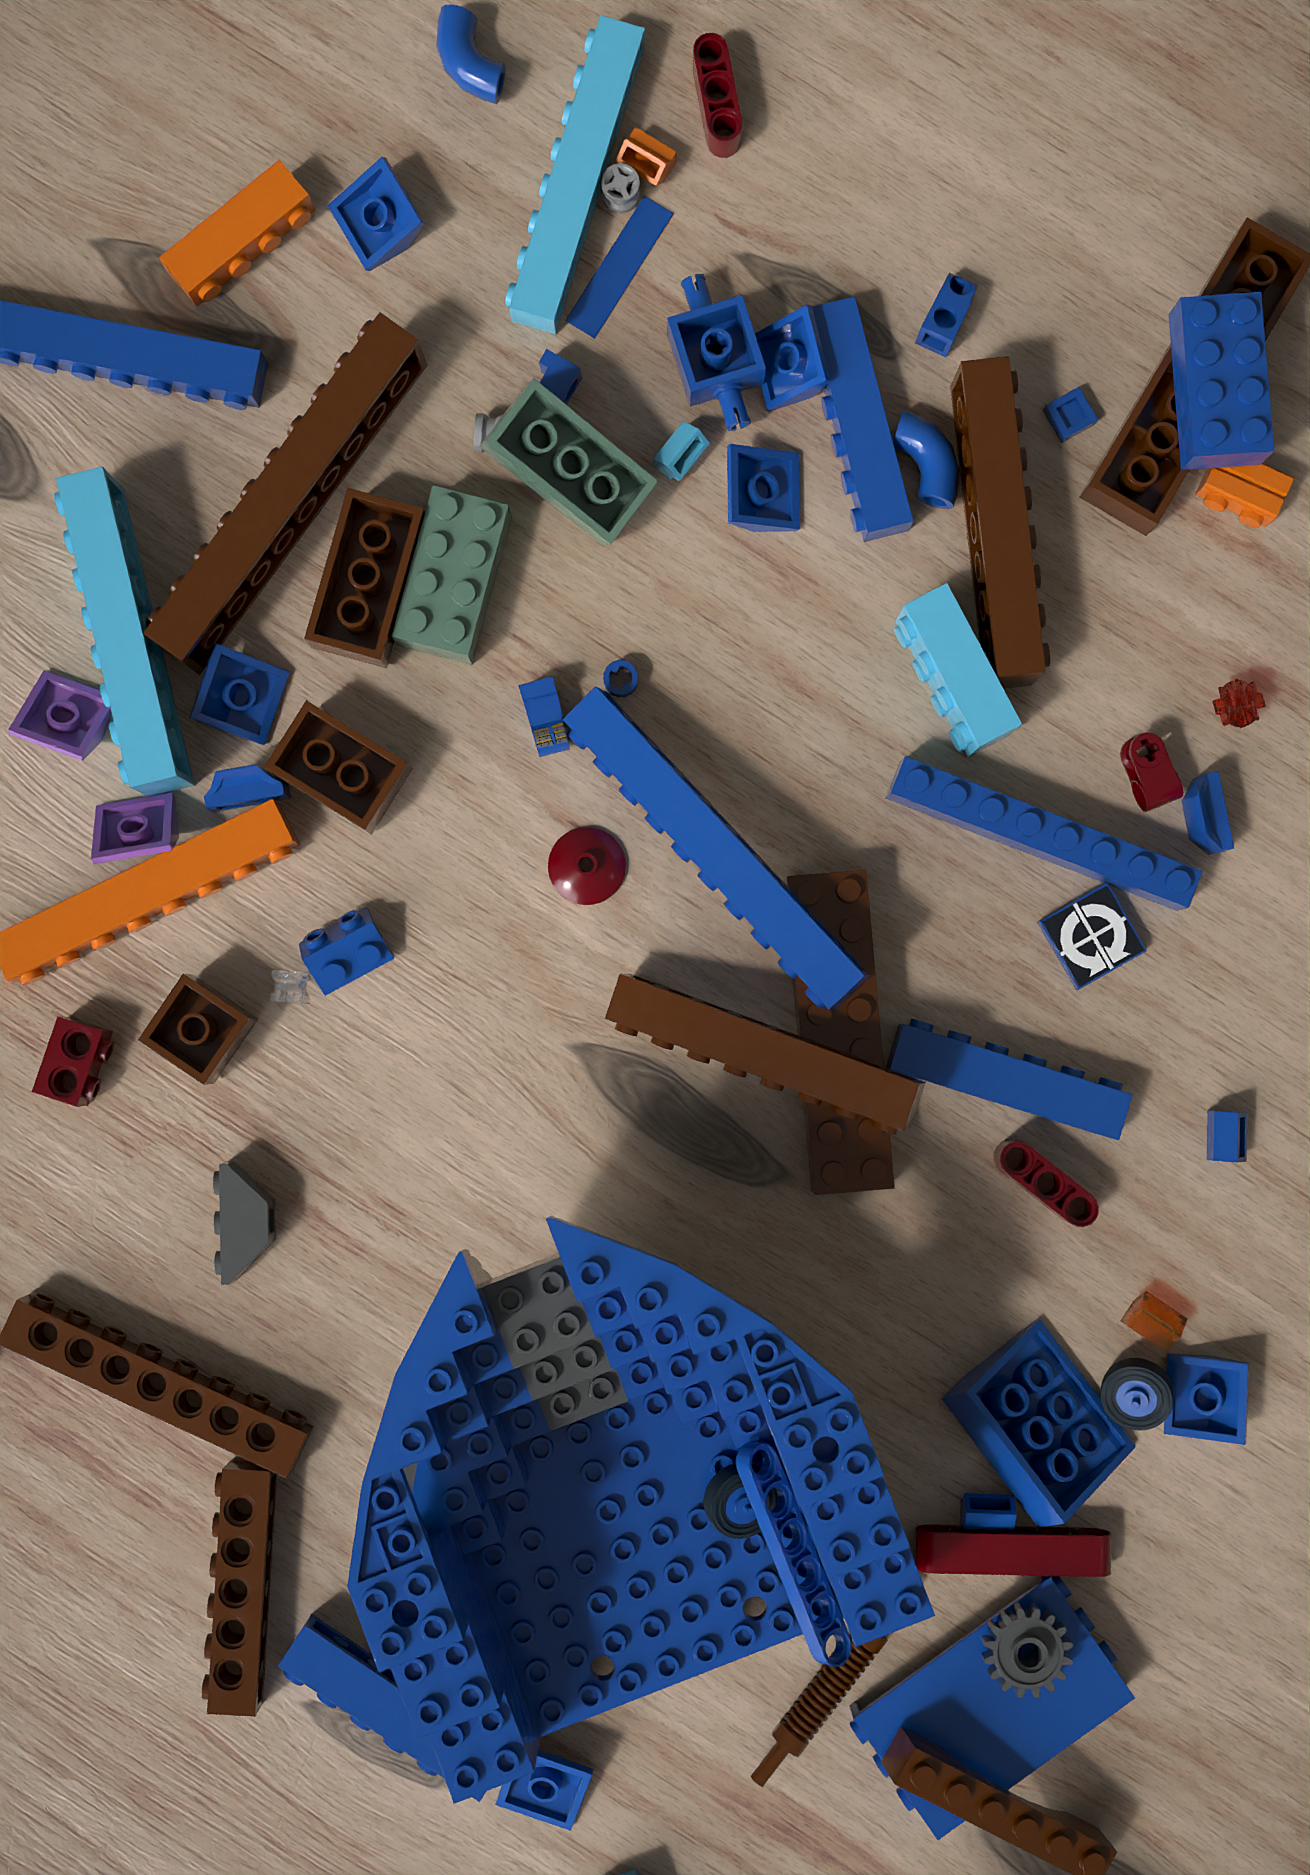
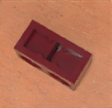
M57 1016L32 1092L75 1107L88 1106L89 1101H94L100 1090L101 1079L97 1077L102 1063L106 1064L111 1057L114 1042L110 1039L113 1031L72 1017ZM82 1033L86 1034L90 1039V1048L84 1055L79 1053L76 1048V1039ZM69 1070L77 1077V1086L72 1092L66 1090L63 1085V1077Z

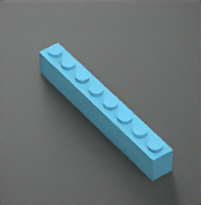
M600 15L596 30L590 28L584 49L585 53H588L585 66L579 64L573 83V88L577 89L573 102L567 101L563 112L562 125H565V130L562 138H555L551 151V161H554L551 174L545 173L541 182L539 197H542L543 200L540 210H533L528 225V233L532 234L528 247L522 246L519 252L516 268L520 270V274L516 284L510 283L506 294L505 306L509 307L512 322L552 334L557 332L601 191L602 175L608 168L645 49V28Z

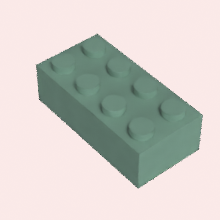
M535 378L524 386L480 445L484 451L602 546L612 544L658 482V480Z
M432 485L391 636L397 646L470 665L473 664L512 519L509 505Z

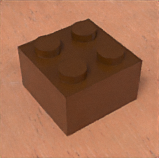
M182 974L138 1041L203 1085L214 1084L258 1018L195 975Z

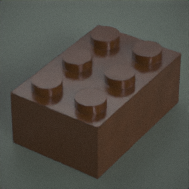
M307 700L264 766L265 769L371 835L413 770L403 759Z

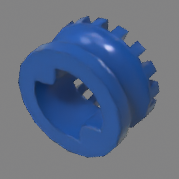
M626 660L611 662L604 671L603 681L605 688L611 695L619 698L631 695L638 685L636 668ZM620 669H625L632 675V681L630 684L624 683L622 689H618L610 683L611 674H618Z

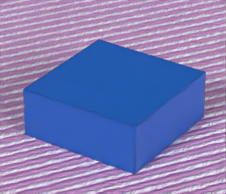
M1080 387L1050 402L1043 408L1044 414L1061 443L1092 427L1098 421Z

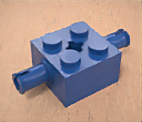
M695 274L696 281L694 284L691 276L681 281L690 311L667 318V336L690 407L714 399L719 400L727 430L736 431L738 422L740 429L751 424L741 391L764 384L766 367L743 295L712 304L704 274ZM716 348L717 352L722 354L715 355L713 352H710V349Z

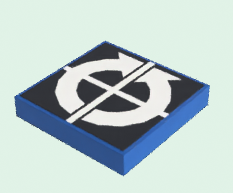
M1108 883L1103 884L1037 922L1076 990L1085 987L1147 951Z

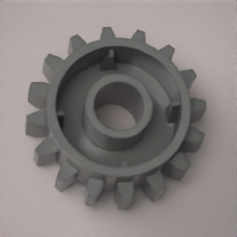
M1014 1603V1610L1008 1613L1003 1608L1000 1609L1001 1617L996 1622L989 1620L987 1623L991 1629L990 1635H984L981 1638L984 1646L989 1648V1650L982 1652L981 1656L985 1664H992L987 1669L991 1679L1000 1678L999 1685L1004 1692L1013 1685L1014 1692L1018 1698L1023 1697L1026 1689L1031 1690L1035 1699L1039 1698L1040 1687L1045 1686L1051 1693L1054 1692L1055 1688L1052 1680L1056 1677L1065 1681L1067 1678L1061 1669L1062 1665L1073 1664L1070 1655L1064 1652L1073 1648L1069 1637L1063 1636L1067 1629L1061 1621L1054 1623L1055 1616L1049 1609L1040 1614V1609L1036 1603H1031L1029 1609H1022L1019 1603ZM1023 1644H1035V1649L1030 1655H1017L1019 1648Z

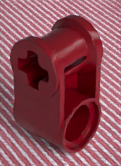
M1143 733L1124 742L1120 750L1121 762L1130 780L1134 798L1143 812L1151 811L1183 797L1184 791L1181 780L1173 768L1165 744L1159 736L1153 733ZM1146 747L1148 754L1139 758L1137 750Z

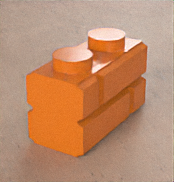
M1264 463L1249 466L1207 468L1195 495L1203 498V504L1212 510L1223 512L1227 509L1238 514V520L1247 526L1259 528L1262 525L1266 527L1277 517L1294 477Z

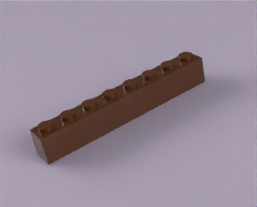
M619 974L605 1019L616 1023L615 1030L631 1036H637L638 1032L652 1036L651 1043L669 1050H673L674 1045L687 1049L686 1056L693 1060L709 1064L710 1059L725 1064L723 1070L728 1073L746 1077L748 1072L761 1077L760 1084L777 1091H783L784 1086L798 1091L797 1098L818 1106H820L821 1101L836 1105L835 1112L837 1114L854 1120H858L859 1115L875 1120L873 1127L891 1134H896L898 1129L904 1131L910 1128L926 1083L633 974Z

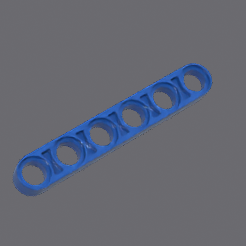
M748 1442L739 1449L737 1454V1471L804 1638L815 1661L832 1667H839L850 1656L851 1638L775 1449L769 1444ZM757 1451H760L763 1457V1465L761 1470L755 1474L751 1465L752 1458ZM772 1488H775L778 1500L774 1509L770 1511L766 1502L767 1495ZM789 1525L792 1529V1540L787 1547H784L781 1540L782 1532ZM804 1562L807 1567V1575L805 1580L799 1584L796 1578V1571L798 1566ZM819 1598L822 1606L821 1613L816 1620H813L811 1607L813 1602ZM834 1635L836 1648L834 1653L828 1657L826 1654V1643L828 1638Z

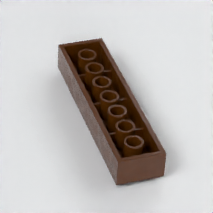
M1247 217L1231 239L1198 296L1261 292L1266 341L1310 267V253ZM1171 343L1079 496L1081 499L1145 536L1158 525L1189 470H1181Z
M1009 356L961 361L950 385L979 643L1003 689L1031 686L1046 672V667L1050 666L1051 658L1048 643L1042 642L1041 628H1044L1046 625V613L1043 603L1038 604L1036 589L1041 587V571L1038 564L1033 565L1032 549H1036L1037 537L1035 526L1029 525L1027 510L1032 508L1030 486H1024L1023 471L1027 470V452L1025 447H1020L1018 433L1022 432L1023 429L1022 411L1020 408H1015L1014 394L1018 392V375L1016 369L1010 368Z
M866 869L787 876L784 879V883L871 975L837 1009H828L826 1006L820 1009L806 995L805 990L808 986L801 978L797 976L793 979L797 1034L884 1067ZM803 1101L811 1192L814 1195L895 1189L890 1133L873 1127L875 1120L859 1115L858 1120H854L837 1114L835 1112L836 1105L821 1101L820 1106Z

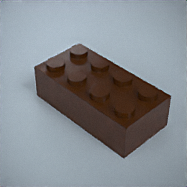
M347 487L304 637L305 641L312 648L387 668L395 642L391 636L425 515L424 508Z

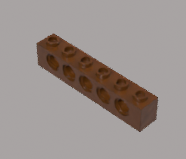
M231 1460L222 1469V1472L217 1473L215 1480V1496L220 1497V1512H215L212 1523V1536L218 1537L217 1553H213L211 1556L209 1569L210 1577L215 1578V1591L210 1593L208 1598L207 1617L213 1618L212 1633L207 1634L204 1648L205 1659H210L209 1674H205L202 1684V1699L208 1700L207 1714L255 1717L263 1704L277 1474L250 1461ZM242 1497L249 1500L253 1508L252 1513L243 1514L239 1512L235 1505L236 1498ZM233 1539H244L250 1546V1553H238L233 1547ZM230 1580H242L247 1586V1594L235 1593L231 1588ZM237 1620L241 1622L245 1628V1634L237 1635L231 1632L228 1627V1621ZM225 1662H237L242 1668V1674H231L226 1669Z

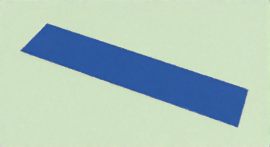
M646 196L642 198L566 318V322L595 339L673 215L672 212Z

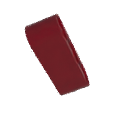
M705 33L700 35L693 45V76L708 149L714 156L728 158L733 156L741 145L742 118L727 43L721 35ZM706 55H713L717 57L718 60L715 62H706L702 59V57ZM713 92H720L726 97L721 100H714L708 95ZM720 129H728L733 134L729 137H721L715 132Z
M1005 1140L996 1147L993 1158L996 1167L1059 1218L1076 1227L1091 1225L1096 1220L1099 1214V1205L1094 1196L1031 1146L1017 1140ZM1018 1147L1023 1153V1161L1018 1168L1010 1169L1005 1161L1006 1154L1010 1149ZM1050 1172L1054 1178V1186L1049 1192L1041 1193L1037 1187V1180L1043 1173ZM1082 1197L1085 1202V1211L1080 1217L1072 1218L1069 1213V1204L1074 1198Z

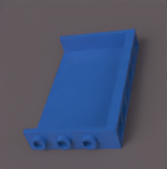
M1040 1576L1042 1580L1003 1608L1008 1613L1014 1610V1603H1019L1022 1609H1029L1031 1603H1036L1040 1609V1614L1049 1609L1055 1616L1054 1623L1061 1621L1067 1629L1063 1636L1069 1637L1073 1648L1064 1652L1070 1655L1073 1664L1062 1665L1061 1669L1067 1678L1065 1681L1056 1677L1052 1680L1055 1688L1054 1692L1051 1693L1045 1686L1040 1687L1039 1698L1035 1699L1030 1689H1026L1023 1697L1018 1698L1014 1692L1013 1685L1004 1692L999 1685L1000 1678L991 1679L987 1669L992 1664H985L981 1653L989 1650V1648L984 1646L981 1638L984 1635H990L991 1629L987 1623L989 1620L996 1622L1001 1617L998 1611L863 1709L860 1708L856 1701L849 1705L853 1721L849 1724L862 1744L869 1741L876 1751V1754L872 1757L886 1778L889 1775L881 1764V1760L898 1729L902 1726L933 1742L952 1757L993 1783L1009 1790L1135 1699L1113 1667L1119 1661L1105 1640L1099 1644L1096 1643L1089 1633L1096 1627L1081 1607L1074 1611L1066 1600L1072 1593L1060 1576H1053L1052 1578L1050 1576ZM1023 1644L1019 1648L1017 1655H1030L1035 1649V1644ZM901 1787L896 1789L899 1798L908 1811L915 1808L937 1840L965 1821Z

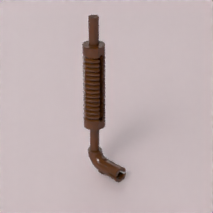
M849 1634L852 1646L848 1660L839 1667L823 1664V1671L819 1670L817 1672L818 1677H813V1682H809L808 1688L803 1690L804 1695L800 1694L799 1701L796 1700L794 1702L795 1707H790V1713L786 1712L785 1719H781L772 1731V1736L777 1742L752 1773L751 1778L756 1784L763 1787L789 1753L796 1757L802 1754L809 1744L808 1739L812 1740L814 1738L813 1733L817 1734L819 1731L818 1727L821 1728L824 1725L822 1721L826 1722L828 1720L827 1715H831L833 1713L832 1709L838 1707L836 1703H841V1697H845L847 1695L846 1691H850L851 1685L856 1683L855 1678L859 1679L861 1677L860 1672L863 1673L866 1670L864 1666L868 1667L870 1665L869 1660L873 1661L875 1658L874 1654H878L888 1640L885 1636L855 1647L851 1634Z

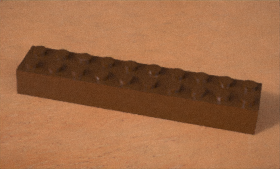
M381 312L373 321L368 320L362 326L357 336L358 342L350 353L346 351L339 357L334 367V375L327 384L322 383L315 390L311 397V406L303 416L298 415L292 421L287 431L288 437L281 447H275L269 452L264 461V470L256 480L251 479L244 486L240 494L241 501L233 512L228 511L222 516L217 525L218 532L209 544L204 543L197 550L193 558L194 565L188 573L180 575L174 581L169 591L171 596L163 607H157L149 615L146 621L147 628L143 634L198 675H201L206 668L214 644L223 645L428 366L419 339Z

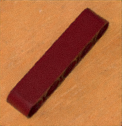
M924 1524L916 1526L915 1564L918 1571L933 1574L1106 1577L1111 1575L1112 1534L1105 1529L1084 1527L1015 1526L1014 1531L964 1530L961 1525Z

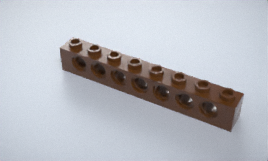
M33 1293L16 1300L0 1334V1346L284 1478H287L293 1472L314 1427L305 1423L307 1418L304 1415L290 1409H285L284 1412L269 1406L271 1401L262 1395L250 1392L247 1396L234 1390L235 1385L225 1378L213 1376L212 1379L198 1373L199 1368L188 1361L177 1359L174 1362L162 1356L163 1351L154 1345L142 1342L139 1346L127 1340V1334L117 1328L105 1326L103 1329L90 1323L91 1317L83 1312L69 1309L66 1312L55 1307V1300L46 1295ZM45 1322L52 1323L56 1327L57 1339L55 1341L45 1337L43 1332ZM81 1339L91 1342L94 1349L92 1358L81 1354L79 1350ZM117 1355L123 1356L128 1360L130 1365L128 1374H122L115 1368L114 1361ZM152 1372H157L165 1378L166 1388L164 1391L156 1390L151 1385L150 1376ZM187 1389H194L200 1393L202 1397L201 1407H193L187 1402ZM223 1406L233 1407L237 1411L239 1416L237 1424L227 1423L223 1419L221 1413ZM259 1423H267L272 1426L275 1432L274 1440L267 1441L259 1436L257 1432Z

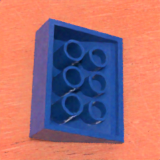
M1040 1319L1035 1320L969 1371L941 1398L1037 1527L1065 1524L1136 1447L1123 1428L1107 1415L1099 1396Z

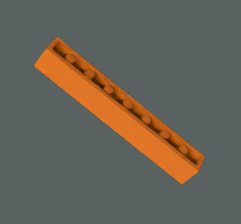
M274 799L262 803L175 846L172 851L162 852L1 931L0 968L6 981L22 982L23 985L34 983L45 977L44 970L56 964L58 968H62L81 959L79 953L93 947L94 951L103 949L115 943L116 939L114 936L127 929L129 933L140 931L152 924L150 918L164 912L165 916H169L187 907L185 901L197 895L201 899L209 897L223 889L221 883L235 877L236 881H241L257 873L256 866L268 860L275 864L293 855L291 849L299 846L300 843L281 804Z

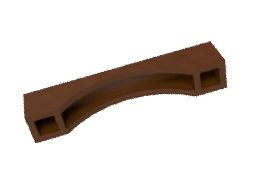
M902 1726L898 1729L881 1760V1764L895 1785L1071 1875H1105L1117 1854V1850L1101 1830L1066 1811H1057L1043 1807L1002 1788L973 1771L933 1742Z

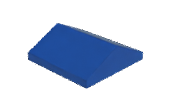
M383 156L327 205L366 271H371L406 251L425 224L387 158Z
M805 305L755 333L766 367L764 384L761 385L767 411H774L813 398L831 381L812 305Z
M729 444L727 446L728 524L752 532L800 530L799 453Z
M216 643L214 644L189 718L219 731L265 745L290 672Z
M1167 1354L1166 1373L1174 1387V1403L1171 1413L1164 1421V1434L1245 1445L1247 1437L1250 1363L1208 1355Z
M538 1750L535 1772L501 1785L495 1805L571 1831L594 1769Z

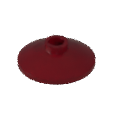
M591 827L577 828L564 834L554 844L548 859V874L556 891L568 901L579 905H594L609 899L620 888L626 871L624 853L618 842L605 831ZM583 858H590L594 862V867L590 872H583L579 869V862Z

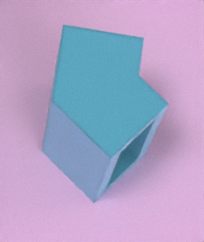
M683 421L653 458V466L669 479L673 480L675 478L680 481L710 443L698 428Z

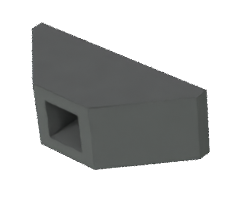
M236 1162L219 1164V1171H215L213 1176L214 1194L219 1195L220 1211H215L214 1232L216 1235H220V1251L215 1253L214 1267L216 1275H221V1285H229L238 1280L276 1240L275 1199Z

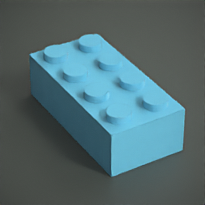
M946 583L905 604L895 620L897 624L894 627L895 635L904 649L909 647L915 658V661L912 662L913 669L922 683L927 681L934 694L930 697L932 705L940 717L945 716L952 728L949 731V736L957 751L964 750L968 758L1010 736L1022 723L948 584Z

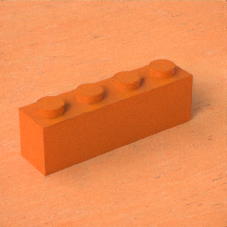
M278 160L163 253L159 260L170 276L195 306L198 307L202 302H209L217 297L221 292L222 286L233 277L238 278L244 275L250 269L252 262L261 254H267L276 249L281 242V238L293 228L299 229L303 227L311 218L315 208L309 194L283 163Z

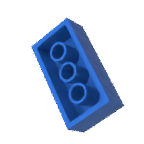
M1261 292L1180 297L1168 314L1181 470L1260 465L1274 452Z

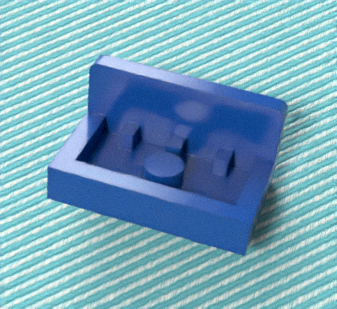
M368 907L359 911L352 910L345 913L337 923L326 929L313 930L299 943L302 961L325 996L394 959L393 953L374 923Z

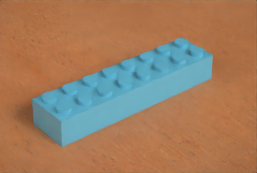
M104 467L58 477L56 481L59 492L54 493V499L58 512L61 516H65L68 530L63 531V537L68 552L74 554L77 568L72 570L76 588L79 592H83L86 606L81 609L82 617L86 628L89 631L92 630L95 645L91 646V655L96 668H101L105 682L100 684V692L105 706L111 708L114 722L109 723V730L116 746L120 745L123 760L118 762V768L124 784H129L130 788L146 796L164 794L195 786L163 650L143 634L147 628L146 621L153 608L124 488Z

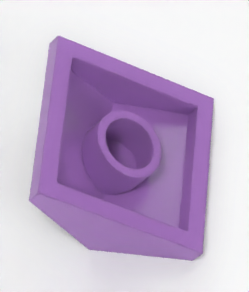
M44 670L9 727L8 732L12 736L83 761L102 742L112 712L110 707L105 706L100 690Z
M173 792L96 805L91 852L93 864L172 851L179 839L176 802Z

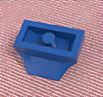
M256 764L216 771L211 788L204 796L206 809L214 813L260 805L271 799L276 801L291 799L289 784L263 771Z
M1219 771L1206 773L1192 779L1181 801L1189 839L1207 855L1234 849Z

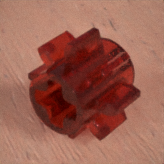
M1235 679L1218 688L1220 699L1213 700L1212 704L1215 714L1220 715L1223 726L1230 724L1234 727L1243 728L1260 719L1257 709L1265 707L1266 704L1263 694L1258 692L1254 681L1248 684L1245 681Z

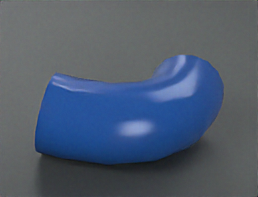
M449 4L442 6L438 18L436 47L444 70L463 91L486 102L498 104L505 81V63L484 57L477 50L474 41L478 22L476 15L458 5Z
M903 410L894 434L893 445L895 450L902 451L911 456L919 466L921 479L916 495L917 499L932 507L952 509L957 498L960 474L953 446L935 424L912 412Z

